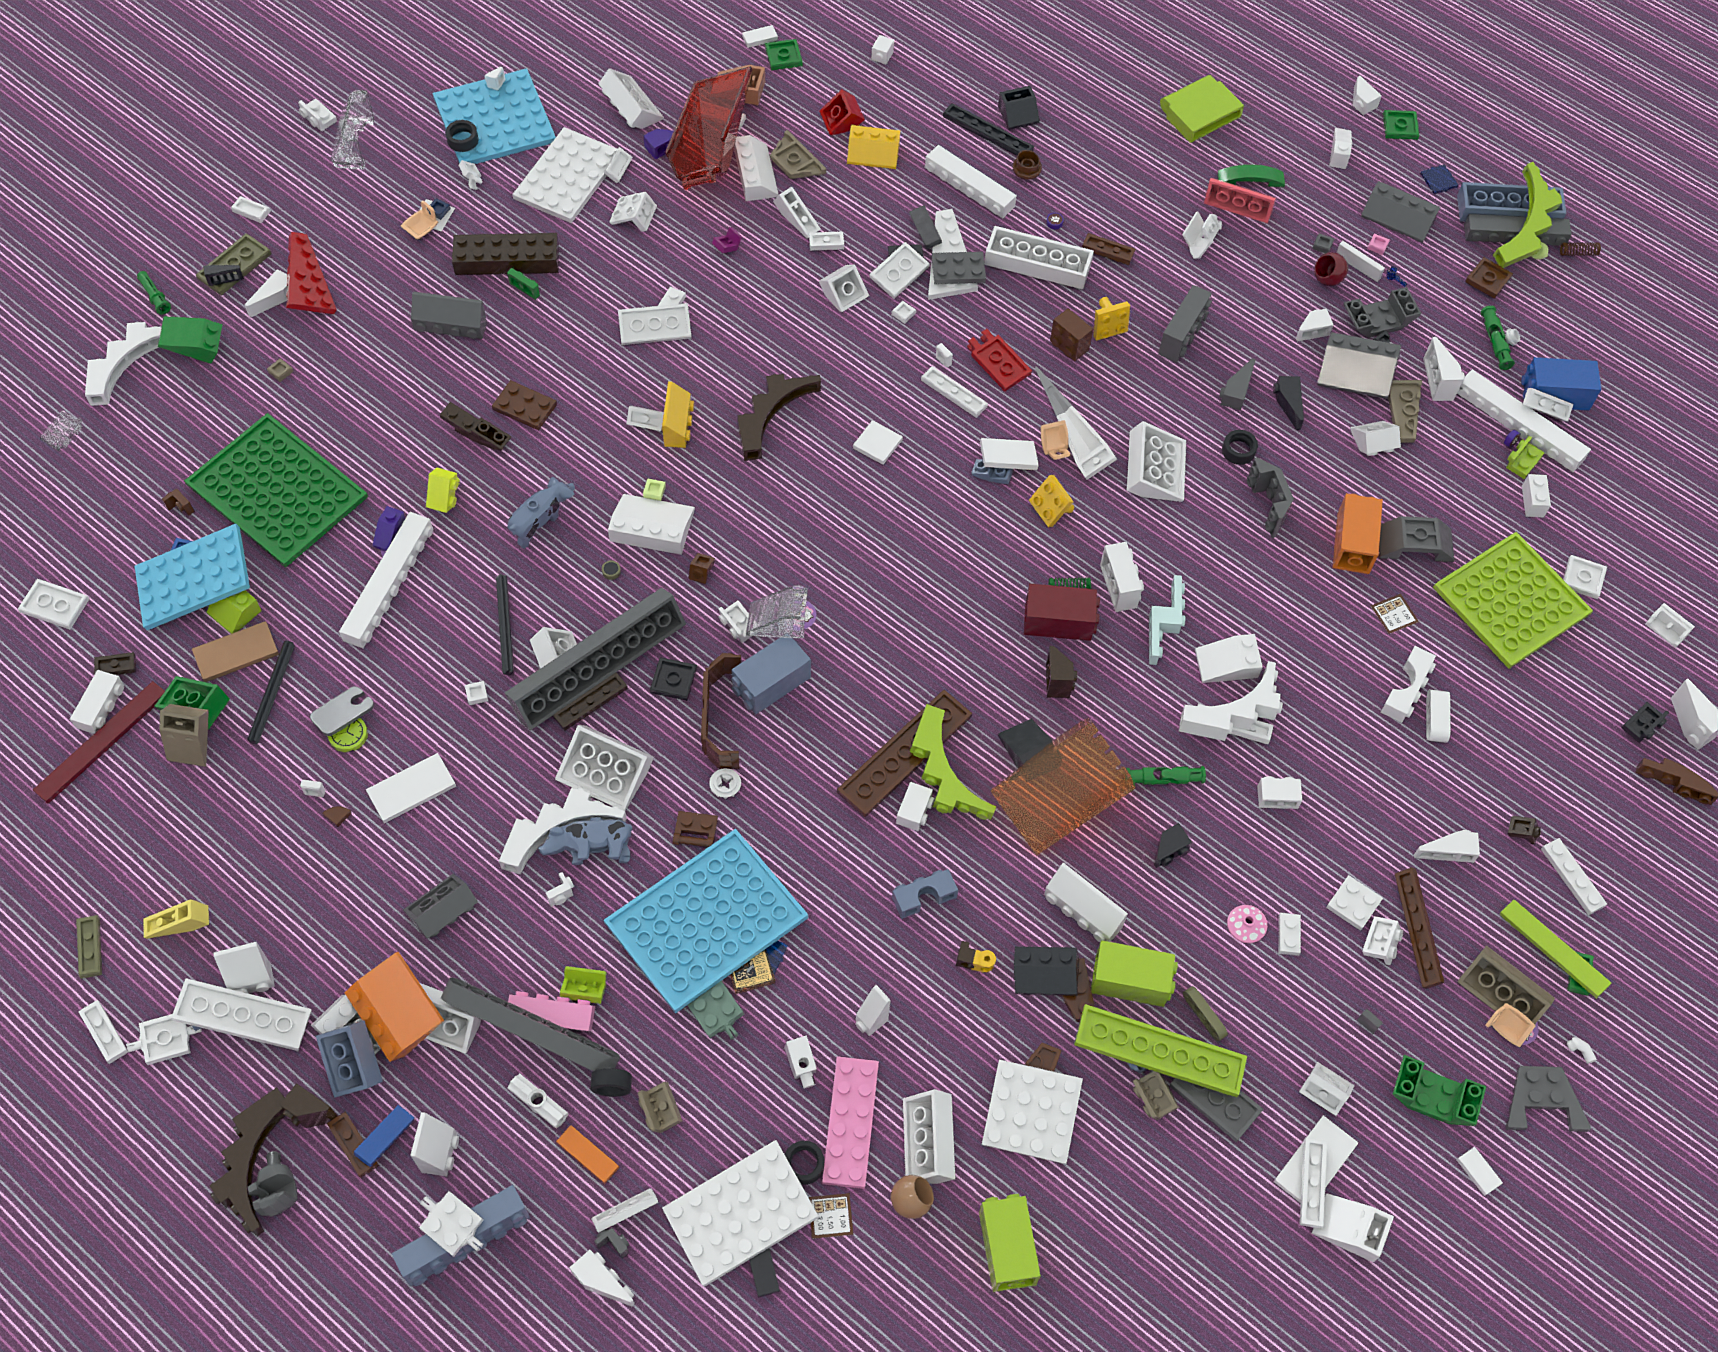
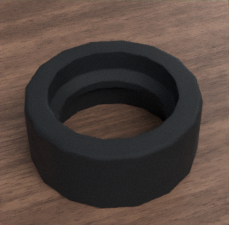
M456 120L446 128L447 143L452 150L466 152L474 149L478 144L477 129L472 122ZM459 132H468L472 134L469 138L464 140H456L452 138L455 134Z
M1234 430L1226 435L1222 446V453L1229 462L1236 465H1244L1254 459L1258 448V441L1248 431ZM1234 441L1244 442L1249 446L1250 452H1235L1231 449L1230 443Z
M613 1068L595 1070L591 1074L590 1090L602 1096H625L631 1092L632 1075L625 1070Z
M798 1141L787 1149L785 1156L791 1165L793 1156L801 1150H807L815 1155L817 1166L812 1173L800 1175L794 1171L801 1185H808L821 1177L824 1170V1155L815 1143Z

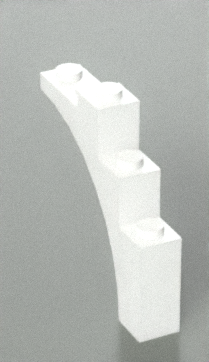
M145 322L127 323L126 340L109 341L106 359L88 360L85 396L91 406L109 404L111 392L123 371L144 354L159 348L158 342L161 327H147Z
M1268 661L1261 682L1252 692L1239 700L1218 706L1199 707L1185 705L1181 714L1179 731L1225 741L1227 734L1232 733L1233 727L1250 731L1252 724H1256L1258 717L1275 720L1277 713H1281L1283 702H1280V694L1276 693L1277 686L1274 685L1278 676V671L1275 670L1276 663Z
M571 788L563 808L554 803L550 805L544 803L536 824L528 819H516L499 859L501 869L521 874L530 857L538 847L545 843L550 829L553 827H562L577 821H590L593 817H600L602 820H621L626 822V813L618 806L610 807L600 801H592L591 794L585 789Z

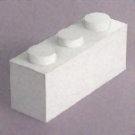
M97 670L70 718L75 728L95 734L105 724L109 712L114 709L118 696L124 690V684L119 676Z

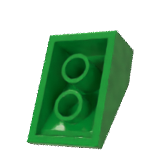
M164 316L158 347L211 364L218 352L222 324L204 318Z
M176 676L154 707L161 711L169 704L209 710V730L230 698L216 684Z

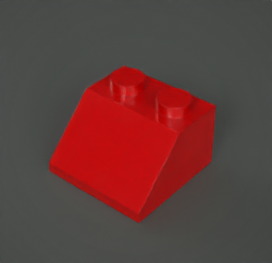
M842 89L820 110L830 135L849 132L851 125L859 126L865 120L855 96Z

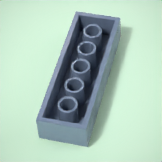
M1463 182L1457 194L1460 221L1465 222L1468 214L1527 217L1529 193L1528 187L1524 185ZM1548 187V190L1556 189L1557 193L1561 195L1563 203L1557 210L1547 213L1550 218L1564 219L1567 213L1563 188Z
M514 1185L471 1208L484 1220L476 1229L474 1235L475 1238L483 1243V1246L481 1248L476 1243L474 1244L482 1250L487 1246V1242L494 1238L495 1240L501 1239L507 1234L508 1230L514 1227L520 1228L527 1223V1219L530 1216ZM425 1234L393 1252L392 1256L402 1277L411 1287L423 1284L427 1277L434 1273L435 1275L442 1273L447 1269V1265L454 1261L455 1263L461 1262L467 1257L468 1253L475 1249L467 1244L455 1256H452Z

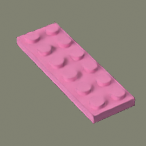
M837 1057L822 1184L865 1189L879 1061Z

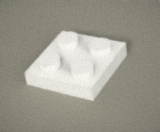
M1348 875L1326 908L1361 931L1383 898Z

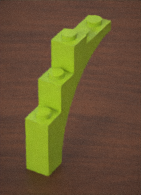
M1534 162L1528 163L1522 170L1529 193V209L1526 221L1519 234L1510 242L1499 247L1493 254L1497 264L1503 268L1539 252L1542 246L1540 239L1536 236L1547 232L1552 226L1551 218L1547 213L1557 210L1563 203L1561 195L1557 193L1555 188L1548 190V185L1542 179L1540 170Z
M926 704L910 752L918 758H928L921 780H924L929 785L939 786L932 807L941 813H951L953 808L956 807L963 813L970 812L976 814L980 819L991 820L996 806L983 801L970 792L958 780L949 766L942 743V721L945 710Z

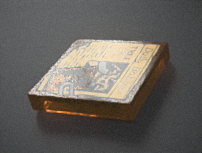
M766 949L730 974L735 994L775 983Z

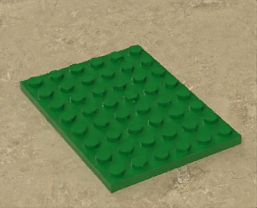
M268 413L184 480L191 490L232 524H237L244 534L285 568L368 498L367 492Z

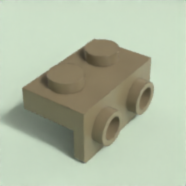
M1153 1071L1141 1079L1133 1080L1135 1085L1133 1090L1139 1099L1142 1098L1145 1103L1143 1108L1149 1118L1152 1117L1159 1120L1179 1108L1161 1073Z
M662 1082L648 1091L641 1090L638 1092L639 1105L645 1112L646 1124L651 1131L662 1133L682 1122L668 1082Z

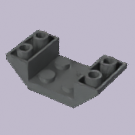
M1407 287L1392 290L1388 300L1363 305L1359 298L1344 302L1343 304L1356 330L1368 338L1378 336L1384 331L1388 333L1399 331L1421 316V312Z
M1254 458L1249 475L1247 476V484L1251 487L1253 493L1266 491L1268 499H1271L1273 505L1265 522V528L1267 532H1270L1271 537L1275 538L1287 518L1294 498L1282 470L1260 458Z
M1400 516L1382 523L1379 541L1380 558L1399 559L1402 551L1434 553L1435 561L1454 562L1451 528L1438 518Z

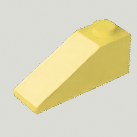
M190 899L144 918V938L148 939L190 932L209 925L208 905Z

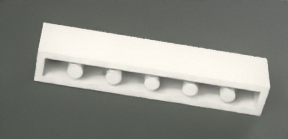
M938 145L926 156L925 168L929 172L948 182L980 205L991 210L994 214L1004 218L1015 207L1017 195Z

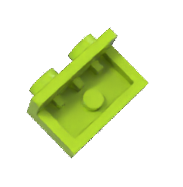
M566 966L560 997L601 1004L606 988V972Z

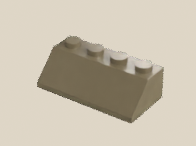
M1487 945L1457 981L1494 1011H1497L1507 1003L1522 1012L1534 1025L1555 1000L1551 994Z

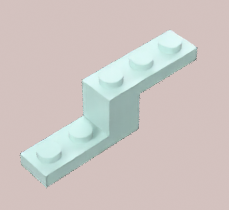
M1174 575L1171 584V607H1151L1149 614L1150 665H1157L1158 659L1162 658L1163 647H1159V641H1162L1163 633L1179 634L1181 627L1185 625V615H1182V610L1185 608V599H1182L1185 583H1182V576Z

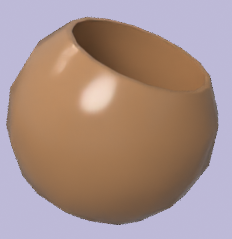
M903 1176L892 1188V1205L895 1211L902 1217L908 1219L921 1218L930 1211L933 1204L934 1194L927 1180L921 1176Z

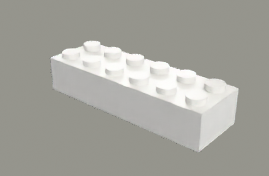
M994 226L986 249L984 265L1083 289L1094 251Z

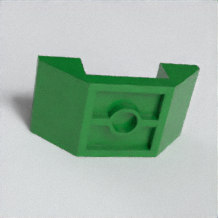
M1406 1055L1403 1056L1392 1094L1405 1107L1447 1124L1476 1126L1486 1086L1469 1079H1465L1462 1083L1453 1081L1423 1069L1424 1062Z

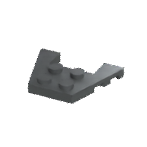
M1520 1066L1517 1069L1506 1130H1526L1528 1128L1525 1109H1563L1567 1113L1569 1131L1589 1132L1591 1130V1126L1562 1067Z

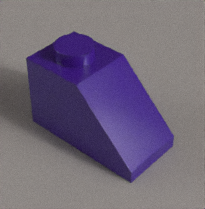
M655 129L643 136L644 147L655 160L683 145L682 133L680 131Z
M386 506L378 519L373 547L387 551L405 521L403 511Z

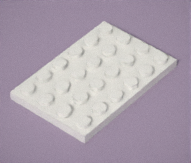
M564 127L512 194L513 199L572 223L607 176L604 174V171L617 149Z
M777 1140L662 1208L704 1287L819 1218Z

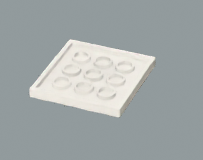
M999 1060L982 1145L1066 1164L1083 1078Z

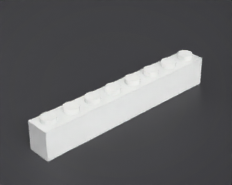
M1473 369L1465 376L1459 393H1457L1462 398H1465L1510 430L1520 432L1521 438L1526 440L1528 436H1531L1530 443L1533 446L1542 450L1549 457L1572 472L1586 459L1591 450L1586 445L1531 408L1523 406L1522 402Z
M409 512L341 627L339 633L344 642L364 648L366 643L370 642L375 627L380 625L382 615L388 611L392 598L399 591L400 584L406 580L407 572L410 567L414 566L418 553L422 552L425 541L433 533V527L429 518Z

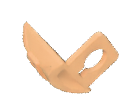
M421 201L422 210L410 216L401 225L405 231L417 240L429 233L438 224L434 209L425 201Z
M1065 420L1041 425V442L1045 455L1049 454L1054 460L1070 456V452L1067 450L1068 429Z
M1507 1003L1499 1008L1485 1025L1486 1027L1492 1025L1505 1039L1519 1048L1536 1027L1522 1012Z

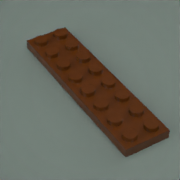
M945 690L928 704L945 710L942 721L943 744L972 717V713ZM925 707L837 788V793L864 817L870 814L928 759L925 757L918 758L910 752Z

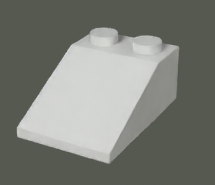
M1433 337L1423 358L1432 400L1453 401L1456 394L1459 393L1465 375L1455 358L1437 337Z
M1255 634L1237 635L1195 648L1202 683L1258 678L1262 670Z
M1686 679L1671 697L1684 736L1691 745L1699 750L1718 735V709L1689 679Z
M257 942L214 953V958L227 989L248 994L256 991L264 992L275 986L271 963Z
M421 1112L411 1152V1157L421 1173L447 1176L448 1171L453 1168L454 1157H452L453 1150L458 1147L459 1136H457L453 1127L427 1113Z

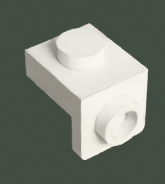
M563 872L559 873L562 884L546 892L547 900L551 907L561 905L567 898L573 896L571 888L574 885L569 876L565 878Z

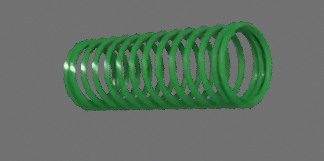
M1075 577L1074 579L1071 578V580H1070V578H1068V579H1067V578H1064V579L1061 578V580H1060V578H1058V579H1057V578H1055V579L1049 578V583H1048V585L1055 586V580H1056V584H1057L1056 586H1058V581L1060 582V586H1061V583H1062V580H1063V587H1065V579H1066V587H1068V580H1069V582H1070V587H1071V582H1072V580H1073V587H1074V588H1075V579H1076V588H1078V580H1079V582H1080L1079 588H1081V581H1082V580H1083V588H1085V584H1084V583H1085V579H1086V589H1091V579H1090V577H1089V578H1086V577H1085L1084 579H1083V578H1081V579L1078 578V579H1077V578Z

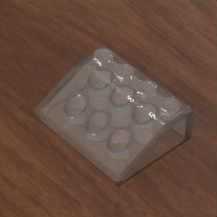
M795 585L751 602L746 636L804 638L808 588Z

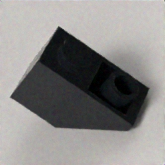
M1179 823L1162 832L1154 863L1156 868L1161 865L1165 867L1175 857H1183L1189 853L1192 841Z

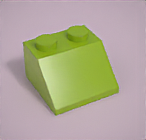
M244 590L210 604L207 614L230 634H233L243 628L262 610L257 600Z

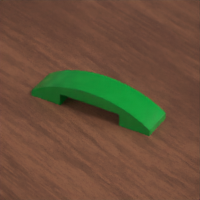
M1237 165L1218 170L1217 172L1218 180L1234 185L1236 181L1267 182L1268 187H1285L1284 172L1269 166Z

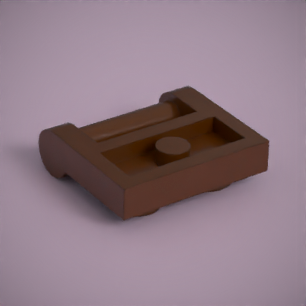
M678 811L673 845L687 844L703 846L707 849L714 844L718 816ZM681 833L708 836V838L681 836Z

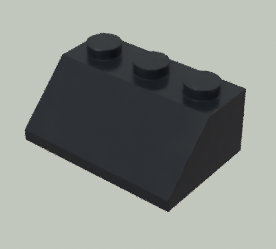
M1015 946V994L1078 996L1079 953L1077 948Z

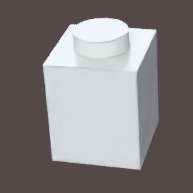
M879 35L872 47L871 60L887 64L894 52V40Z

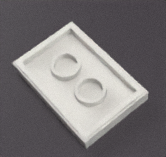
M905 242L871 272L869 277L895 299L929 268L930 263Z
M981 438L980 446L984 467L1038 469L1039 465L1034 441Z
M37 579L19 606L18 611L71 630L89 601V597Z

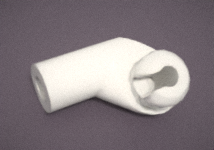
M1573 1037L1572 1040L1567 1042V1046L1571 1051L1576 1049L1581 1051L1587 1064L1597 1060L1588 1043L1578 1037Z

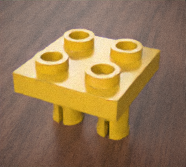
M1108 297L1101 298L1099 305L1102 309L1095 310L1093 334L1095 340L1128 332L1130 304L1128 301L1112 305Z
M1049 475L1029 499V502L1048 527H1053L1064 513H1072L1074 510L1073 500L1054 475Z

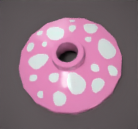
M1241 905L1230 912L1227 918V927L1230 934L1236 940L1243 943H1254L1265 936L1267 920L1258 908L1251 905ZM1245 919L1251 920L1252 924H1248Z

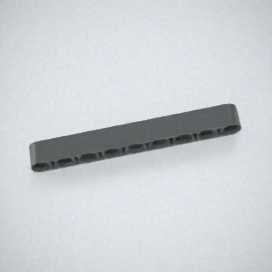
M449 978L442 993L441 999L444 1002L592 1071L603 1068L615 1069L621 1058L617 1052L460 979Z

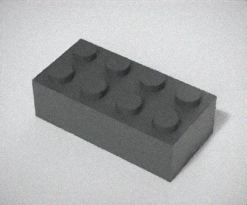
M1192 285L1163 333L1158 355L1176 363L1180 357L1185 356L1188 349L1186 348L1187 345L1192 344L1195 338L1194 334L1198 333L1201 329V322L1206 321L1209 315L1208 310L1212 304L1210 300L1211 292Z

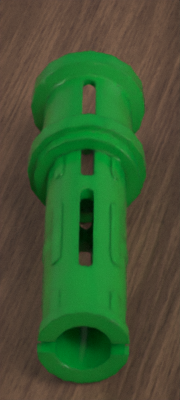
M146 271L139 272L137 279L148 293L150 303L155 306L158 314H167L171 310V304L165 300L163 292L158 291Z

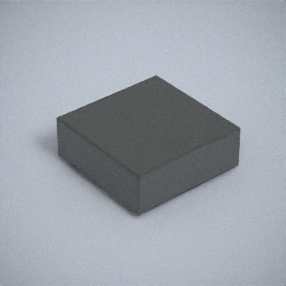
M1319 233L1312 249L1327 253L1333 245L1334 238Z
M1368 1009L1357 1019L1372 1034L1382 1025V1021Z

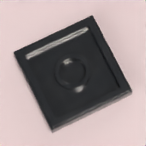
M660 657L650 687V693L687 701L697 665Z

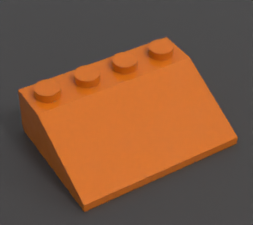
M399 952L394 953L358 979L344 992L362 1021L365 1020L366 1027L389 1062L406 1056L444 1022V1019Z

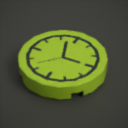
M359 718L334 735L327 737L331 746L336 750L349 752L351 750L355 751L365 744L368 732L364 721Z

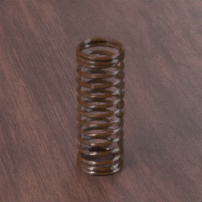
M1599 242L1562 243L1560 246L1561 256H1598L1601 252Z

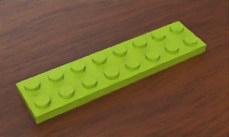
M1087 1004L1083 1007L1074 1043L1075 1046L1234 1097H1238L1240 1094L1247 1060L1246 1055Z

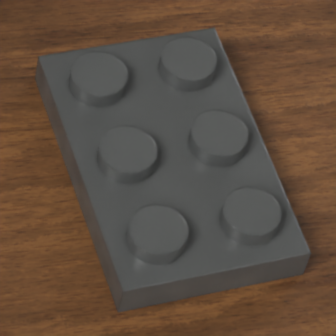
M983 252L932 253L934 284L986 282Z

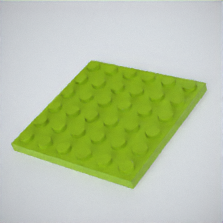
M1517 532L1508 536L1433 586V589L1508 669L1593 612L1581 597Z

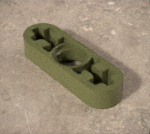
M1194 986L1183 991L1186 1002L1211 1036L1218 1042L1227 1037L1228 1032L1200 992Z

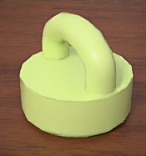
M1541 242L1542 248L1532 257L1539 260L1547 257L1548 246Z

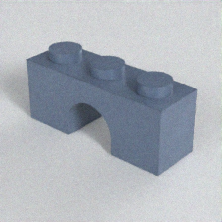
M949 869L935 871L929 877L917 878L913 883L899 885L893 890L892 899L901 919L920 912L921 903L918 898L922 894L933 895L938 905L957 898L958 888Z

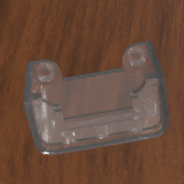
M367 90L351 92L339 118L331 155L332 163L337 168L365 169L366 162L365 158H362L357 131H364V126L368 123L370 125L374 124V115Z

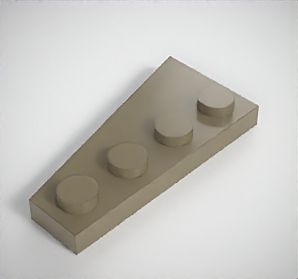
M1393 380L1388 400L1393 424L1399 426L1400 443L1414 442L1416 439L1422 380Z

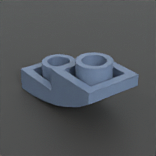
M976 459L971 474L986 481L1009 484L1013 469L984 467L983 459Z

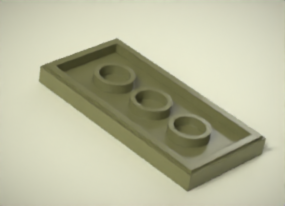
M246 233L208 265H239L245 277L272 253L270 249ZM204 269L196 274L198 280L221 296L240 281L209 286Z

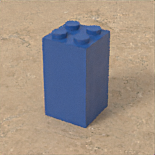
M1534 357L1531 364H1528L1525 375L1521 378V384L1524 385L1523 399H1525L1527 389L1533 388L1573 404L1572 410L1590 411L1602 390L1598 361Z

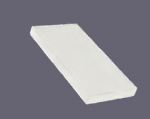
M688 303L618 310L622 345L691 339Z
M437 753L366 789L382 821L386 823L456 787V784Z
M1322 1116L1307 1138L1327 1141L1326 1188L1358 1142L1325 1116ZM1304 1142L1273 1181L1300 1203Z

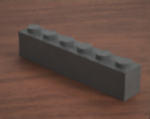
M1468 214L1464 224L1466 241L1508 243L1519 234L1527 217ZM1551 218L1552 226L1549 230L1536 236L1546 245L1561 246L1562 243H1568L1572 235L1570 220Z

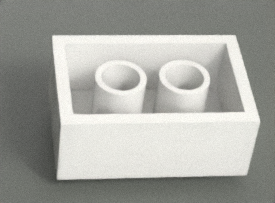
M1127 542L1106 545L1100 563L1115 612L1137 608L1139 600H1141V592L1144 590L1143 582L1138 577L1137 564H1134L1132 560V549L1128 548Z

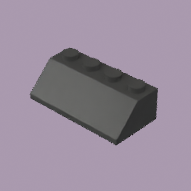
M1378 181L1361 217L1423 243L1437 217L1440 207Z
M421 292L412 293L411 321L414 330L483 339L487 319L482 300Z

